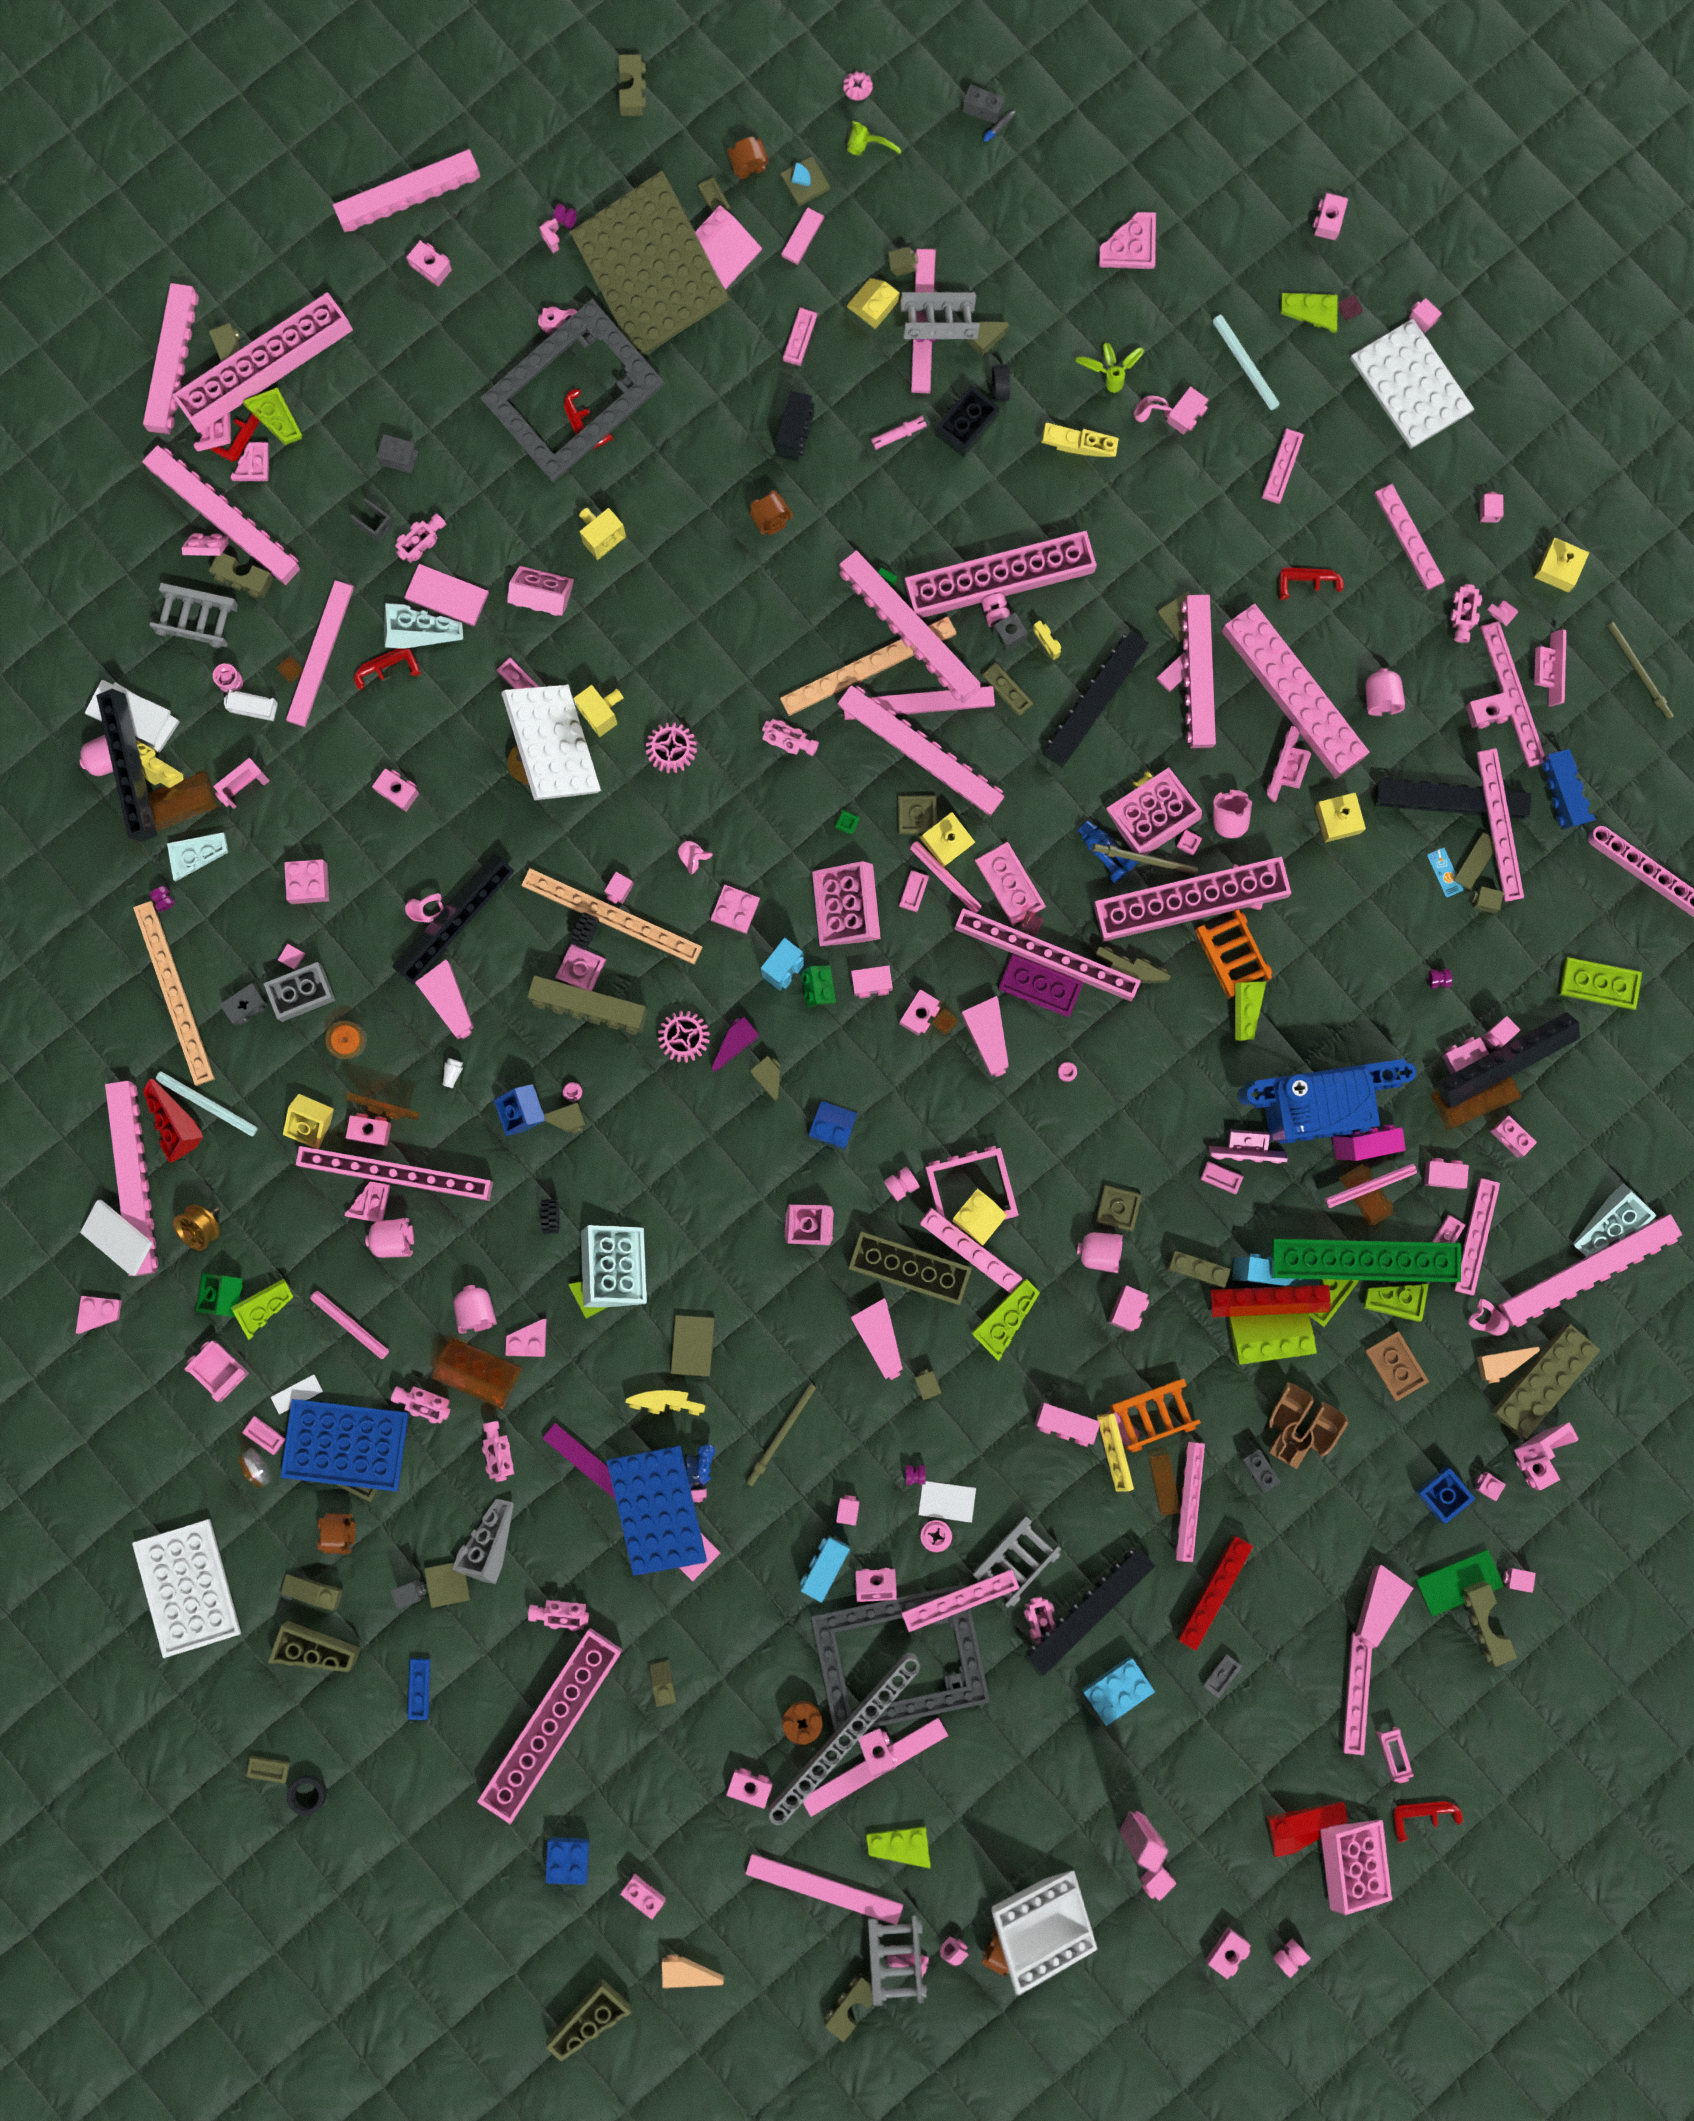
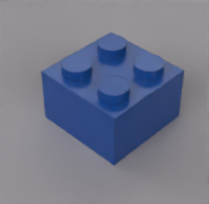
M533 1084L514 1088L494 1100L506 1136L525 1132L545 1121Z
M1447 1467L1442 1468L1415 1491L1437 1520L1443 1524L1448 1523L1475 1500L1474 1496L1455 1473Z
M550 1837L547 1847L546 1883L586 1885L589 1872L590 1839Z

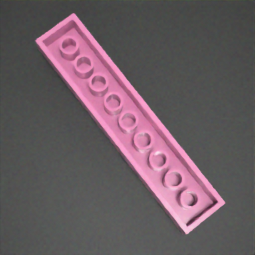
M327 292L172 396L199 433L213 422L222 418L225 413H229L243 404V400L255 396L353 331L346 316Z
M1087 531L906 577L904 585L911 609L919 618H924L981 603V600L993 594L1003 593L1005 596L1092 574L1095 572L1097 565Z
M1253 604L1225 624L1221 632L1335 779L1370 753L1256 604Z
M1278 857L1095 901L1094 908L1104 942L1288 898L1291 895V890L1283 859Z
M590 1628L477 1801L479 1804L509 1824L512 1823L623 1649Z

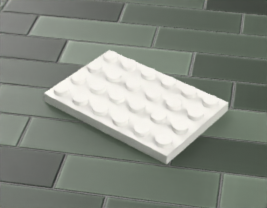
M1411 319L1350 357L1410 449L1474 410L1414 319Z
M560 685L504 690L502 697L534 800L594 794L601 791L569 686Z
M210 1519L132 1543L163 1658L241 1634Z

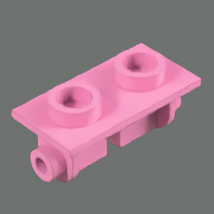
M915 1953L887 1955L885 1964L891 1967L915 1966ZM921 1955L922 1978L926 1973L929 1960L928 1957Z

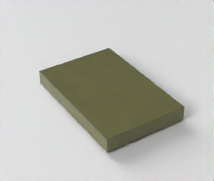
M675 1316L671 1374L710 1377L715 1318Z

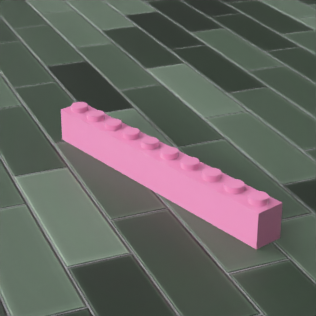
M157 445L142 461L144 465L278 580L287 585L300 570L297 564L298 560L292 554H285L283 552L285 549L279 543H272L269 540L271 537L265 531L261 530L259 532L255 528L257 525L249 518L245 520L242 517L243 513L235 506L231 508L228 505V500L222 495L217 496L214 493L215 490L208 483L204 485L200 482L201 478L194 471L191 473L187 471V466L181 460H174L172 458L174 455L167 448L161 449Z
M857 550L839 564L840 576L852 584L853 590L864 597L865 603L877 611V616L889 624L888 626L894 634L898 633L902 643L906 647H911L915 657L925 662L927 670L931 674L935 673L938 676L940 684L943 687L947 686L951 690L950 693L955 700H960L964 704L980 690V682Z
M851 685L838 702V706L987 815L992 816L1004 799L1001 789L996 786L992 788L987 784L988 780L983 776H976L971 773L972 769L964 763L960 765L956 762L957 758L949 752L947 754L942 752V747L934 741L930 743L926 740L927 736L921 731L917 730L915 732L910 728L912 725L906 720L902 719L900 721L895 717L896 714L889 708L885 710L880 707L881 703L874 697L869 699L865 696L866 692L859 686L854 688Z
M964 908L954 929L1128 1001L1134 999L1141 982L1131 976Z
M130 1081L105 1084L121 1217L153 1243L136 1276L157 1273L156 1268L159 1267V1261L157 1256L155 1257L154 1252L156 1240L152 1236L154 1222L150 1218L149 1212L152 1209V1205L147 1196L149 1183L148 1180H145L147 1165L143 1161L142 1156L145 1148L140 1140L142 1126L138 1123L140 1109L135 1099L138 1095L137 1087Z
M299 1146L296 1166L486 1201H490L493 1182L490 1180Z
M1664 1215L1649 1223L1643 1229L1625 1236V1238L1610 1244L1608 1247L1504 1301L1498 1307L1508 1318L1509 1326H1522L1527 1323V1318L1531 1316L1536 1318L1544 1313V1309L1548 1307L1553 1309L1559 1306L1562 1299H1572L1578 1295L1577 1291L1581 1289L1586 1291L1594 1287V1282L1598 1280L1603 1282L1609 1279L1612 1272H1622L1628 1268L1627 1264L1631 1262L1636 1264L1645 1259L1644 1255L1648 1253L1653 1255L1661 1250L1660 1247L1664 1244H1667V1246L1674 1244L1678 1241L1677 1237L1681 1236L1682 1233L1672 1215Z

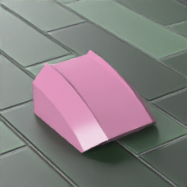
M789 1205L785 1215L784 1236L788 1244L830 1245L833 1239L834 1213L832 1207L826 1205Z

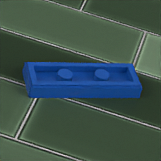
M410 1659L408 1720L429 1719L431 1659Z

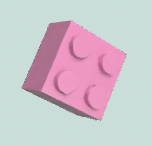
M324 860L285 862L286 899L288 902L300 904L329 901L328 866Z
M1123 1286L1108 1323L1129 1332L1138 1329L1142 1321L1140 1314L1143 1310H1146L1149 1303L1147 1299L1148 1294L1129 1286Z

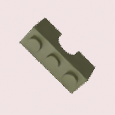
M619 55L620 81H627L633 84L629 89L619 90L621 116H643V108H646V97H643V91H646V80L642 79V74H646V64L642 62L641 55Z
M224 553L215 557L209 570L213 580L221 584L224 582L229 583L230 587L238 591L241 589L248 591L247 594L254 598H258V596L265 598L274 579L269 572L252 565L248 574L238 576L237 569L240 564L236 558Z
M1173 1251L1166 1270L1201 1280L1203 1283L1222 1289L1226 1286L1231 1269Z
M862 1973L859 1977L855 1976L848 1985L850 1989L846 1994L843 1992L836 2001L838 2005L834 2010L830 2009L824 2017L826 2020L825 2028L842 2042L847 2039L856 2027V2021L848 2014L849 2007L859 2003L869 2009L873 2004L872 1981Z

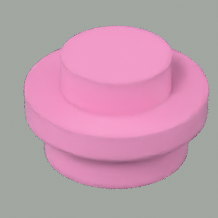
M568 1083L563 1089V1095L568 1101L575 1102L581 1098L582 1088L577 1083Z

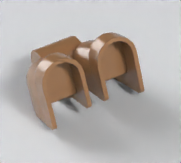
M1287 1382L1270 1416V1428L1275 1426L1280 1429V1432L1275 1438L1269 1453L1297 1469L1310 1448L1317 1451L1320 1457L1327 1455L1333 1449L1349 1422L1347 1416L1322 1402L1304 1435L1301 1438L1295 1435L1298 1425L1309 1411L1314 1400L1308 1392Z

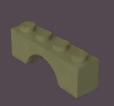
M1481 1581L1463 1588L1464 1595L1462 1598L1465 1605L1470 1608L1471 1614H1469L1472 1624L1477 1627L1478 1632L1476 1636L1479 1643L1484 1646L1483 1655L1485 1660L1496 1667L1517 1659L1511 1640L1504 1635L1493 1634L1489 1628L1488 1615L1492 1607L1497 1603L1491 1585L1486 1581Z

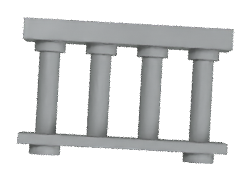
M902 292L900 310L901 312H908L909 323H905L904 339H978L980 323H972L971 312H974L976 293ZM915 312H926L928 323H917ZM934 312H945L946 323H935ZM952 312H963L964 323H954Z
M160 584L159 591L164 595L165 602L159 624L150 622L149 626L155 631L154 633L161 636L170 634L210 643V646L216 648L228 646L226 640L221 637L228 612L230 610L237 612L238 603L234 599L169 584ZM176 598L182 599L184 602L177 628L166 626L173 600ZM194 602L200 603L202 606L195 632L185 630L190 607ZM212 606L218 607L220 610L214 636L203 634L208 612Z
M1024 1516L972 1573L980 1580L981 1577L988 1579L994 1576L990 1569L994 1563L1000 1564L1006 1571L1012 1569L1016 1580L1021 1585L1013 1593L1004 1594L1007 1598L1004 1604L1007 1607L1010 1605L1015 1606L1021 1599L1019 1595L1050 1561L1053 1563L1060 1556L1059 1551L1061 1548L1056 1545L1052 1549L1031 1529L1030 1524L1032 1521L1027 1516ZM1021 1534L1028 1536L1047 1554L1040 1564L1018 1544L1016 1539ZM1008 1548L1010 1550L1013 1549L1034 1569L1027 1578L1004 1558L1005 1555L1003 1553Z
M912 1916L913 1924L882 1926L877 1919H868L873 2005L884 2006V2000H887V1998L917 1996L918 2002L924 2003V1997H927L926 1984H923L919 1937V1934L923 1933L922 1921H918L917 1916ZM913 1932L914 1945L889 1947L880 1945V1937L883 1934ZM915 1953V1966L893 1968L881 1966V1958H884V1955ZM916 1974L917 1987L883 1988L882 1979H885V1977Z

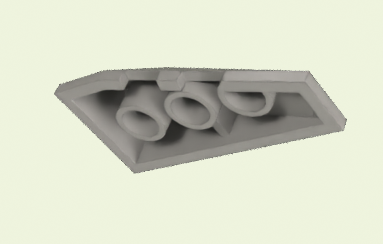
M496 1499L483 1516V1522L479 1528L471 1533L472 1537L469 1542L459 1550L452 1570L479 1581L496 1584L503 1566L514 1503Z

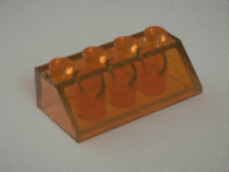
M205 772L186 778L170 788L166 786L148 793L156 831L218 807Z
M1510 1076L1452 1109L1440 1099L1439 1092L1431 1095V1098L1446 1130H1449L1518 1100L1522 1096L1515 1081Z
M451 1338L436 1362L432 1379L504 1409L523 1368Z

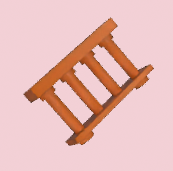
M1239 909L1234 911L1232 914L1234 919L1212 929H1206L1205 925L1195 930L1227 999L1235 996V983L1252 982L1262 976L1266 982L1272 978L1271 967L1269 964H1265L1246 925V916L1243 912L1240 913ZM1238 925L1242 936L1221 946H1214L1211 940L1213 936ZM1245 942L1247 943L1251 953L1227 964L1222 962L1220 958L1221 953ZM1255 960L1259 970L1236 981L1230 979L1228 974L1230 970Z
M1184 1379L1173 1381L1109 1406L1111 1413L1117 1412L1120 1415L1131 1443L1124 1446L1125 1450H1131L1132 1453L1143 1449L1142 1445L1181 1430H1185V1432L1196 1429L1195 1425L1201 1423L1200 1419L1191 1421L1181 1394L1182 1388L1187 1386ZM1171 1393V1395H1174L1184 1424L1173 1427L1163 1400L1165 1398L1164 1394ZM1151 1399L1156 1402L1166 1431L1158 1434L1154 1431L1145 1407L1147 1405L1146 1401ZM1135 1406L1136 1409L1138 1408L1148 1434V1438L1140 1441L1137 1440L1127 1413L1129 1412L1128 1408Z

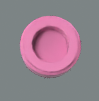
M1070 1062L1061 1064L1057 1072L1058 1077L1064 1082L1072 1081L1077 1075L1076 1066Z

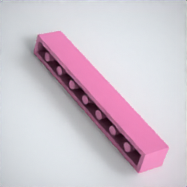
M469 149L333 204V207L344 232L354 231L359 226L373 223L376 219L388 217L399 210H406L413 204L423 203L428 198L440 196L443 192L450 189L455 190L465 183H472L477 178H480V174Z
M170 284L143 422L147 431L170 434L171 428H174L175 419L173 416L174 411H177L178 403L172 395L182 387L180 380L181 375L183 376L185 373L184 360L188 356V340H191L192 337L191 324L195 321L194 308L199 300L193 286Z
M1187 595L1181 603V611L1185 613V620L1182 621V630L1185 631L1186 638H1183V650H1186L1183 664L1184 668H1187L1184 685L1188 689V694L1185 695V705L1188 706L1186 724H1189L1186 740L1187 743H1190V748H1212L1216 744L1210 595Z
M1129 1811L1119 1834L1137 1863L1157 1873L1168 1852L1164 1845L1165 1842L1156 1833L1157 1831L1145 1815L1138 1811L1135 1814Z

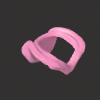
M1147 396L1135 408L1134 417L1138 422L1142 423L1148 419L1152 408L1164 410V417L1167 418L1172 408L1168 406L1164 398ZM1150 401L1164 402V405L1153 404Z
M692 841L683 842L678 849L679 857L687 867L689 874H694L698 869L699 859L707 860L713 856L712 852L702 850Z
M441 894L429 895L421 901L410 899L405 906L407 915L414 921L431 923L439 913L433 916H426L423 912V906L428 902L436 900L441 912L444 909L443 904L440 902L442 899Z
M1480 1299L1477 1304L1478 1311L1473 1313L1468 1320L1469 1325L1476 1330L1486 1331L1495 1336L1506 1333L1509 1328L1508 1318L1496 1310L1489 1301ZM1483 1307L1491 1312L1490 1320L1484 1325L1475 1320L1482 1315Z

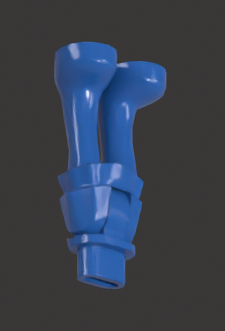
M1087 821L1078 829L1089 851H1092L1094 843L1104 846L1113 845L1119 849L1112 840L1113 838L1108 836V833L1099 829L1097 825L1094 826L1090 821ZM1092 851L1094 856H1097L1111 873L1110 879L1114 884L1125 876L1126 871L1128 873L1139 862L1115 856L1122 865L1120 867L1104 853Z

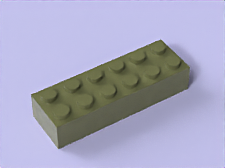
M538 976L533 977L527 997L531 1004L534 1005L533 1007L545 1010V1007H548L552 1012L561 1015L566 1012L570 1017L579 1020L584 1017L590 1023L600 1025V1022L606 1023L607 1027L618 1030L619 1027L624 1028L627 1033L637 1035V1032H643L648 1014L646 1006Z
M860 1232L849 1266L851 1271L958 1306L961 1304L972 1270L971 1267L864 1232Z
M1571 1324L1563 1325L1490 1413L1520 1439H1527L1600 1352V1349Z

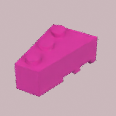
M1394 1124L1384 1125L1383 1129L1371 1128V1131H1354L1352 1134L1332 1137L1335 1159L1357 1161L1406 1151L1403 1128L1395 1127Z

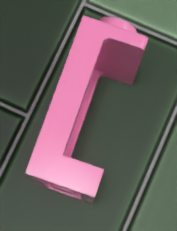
M249 758L213 787L217 790L215 795L226 807L230 805L234 809L237 806L233 803L231 797L255 778L263 785L267 784L269 779Z
M207 1341L200 1348L201 1352L197 1356H192L186 1364L188 1366L184 1370L190 1372L212 1394V1398L217 1402H222L249 1372L217 1341Z
M1569 1422L1543 1430L1514 1451L1524 1468L1551 1460L1555 1457L1551 1449L1578 1441V1437Z

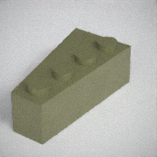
M601 1979L546 2039V2048L556 2058L563 2061L583 2047L585 2043L599 2036L608 2027H612L624 2016L626 2017L631 2014V2005Z

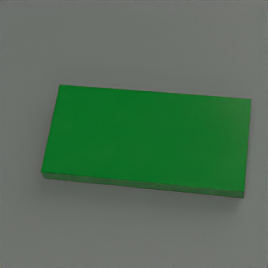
M1487 1549L1415 1579L1432 1617L1464 1604L1462 1598L1464 1595L1463 1588L1481 1581L1489 1583L1492 1591L1504 1587L1490 1552Z

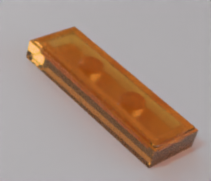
M1170 1455L1150 1457L1161 1516L1180 1513Z

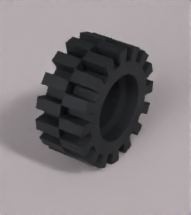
M584 912L576 924L570 943L585 950L597 930L599 918Z
M542 1199L540 1207L543 1234H558L560 1229L558 1199Z

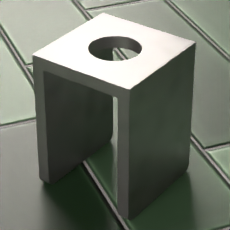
M384 434L376 457L381 466L411 474L417 460L418 451L414 450L415 444L413 442Z
M364 498L363 501L366 507L384 520L376 531H373L353 515L350 518L355 526L378 543H381L395 524L388 514Z
M1016 613L996 623L992 632L994 636L999 633L1005 643L1003 652L1005 654L1025 643L1028 635ZM1014 625L1016 632L1008 634L1005 629Z

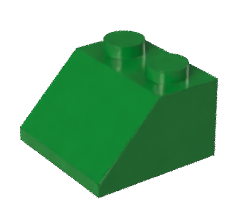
M202 1273L195 1312L236 1317L231 1307L239 1303L243 1279Z

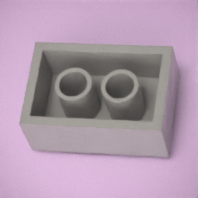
M318 962L264 983L275 1015L281 1022L336 1001L323 966Z

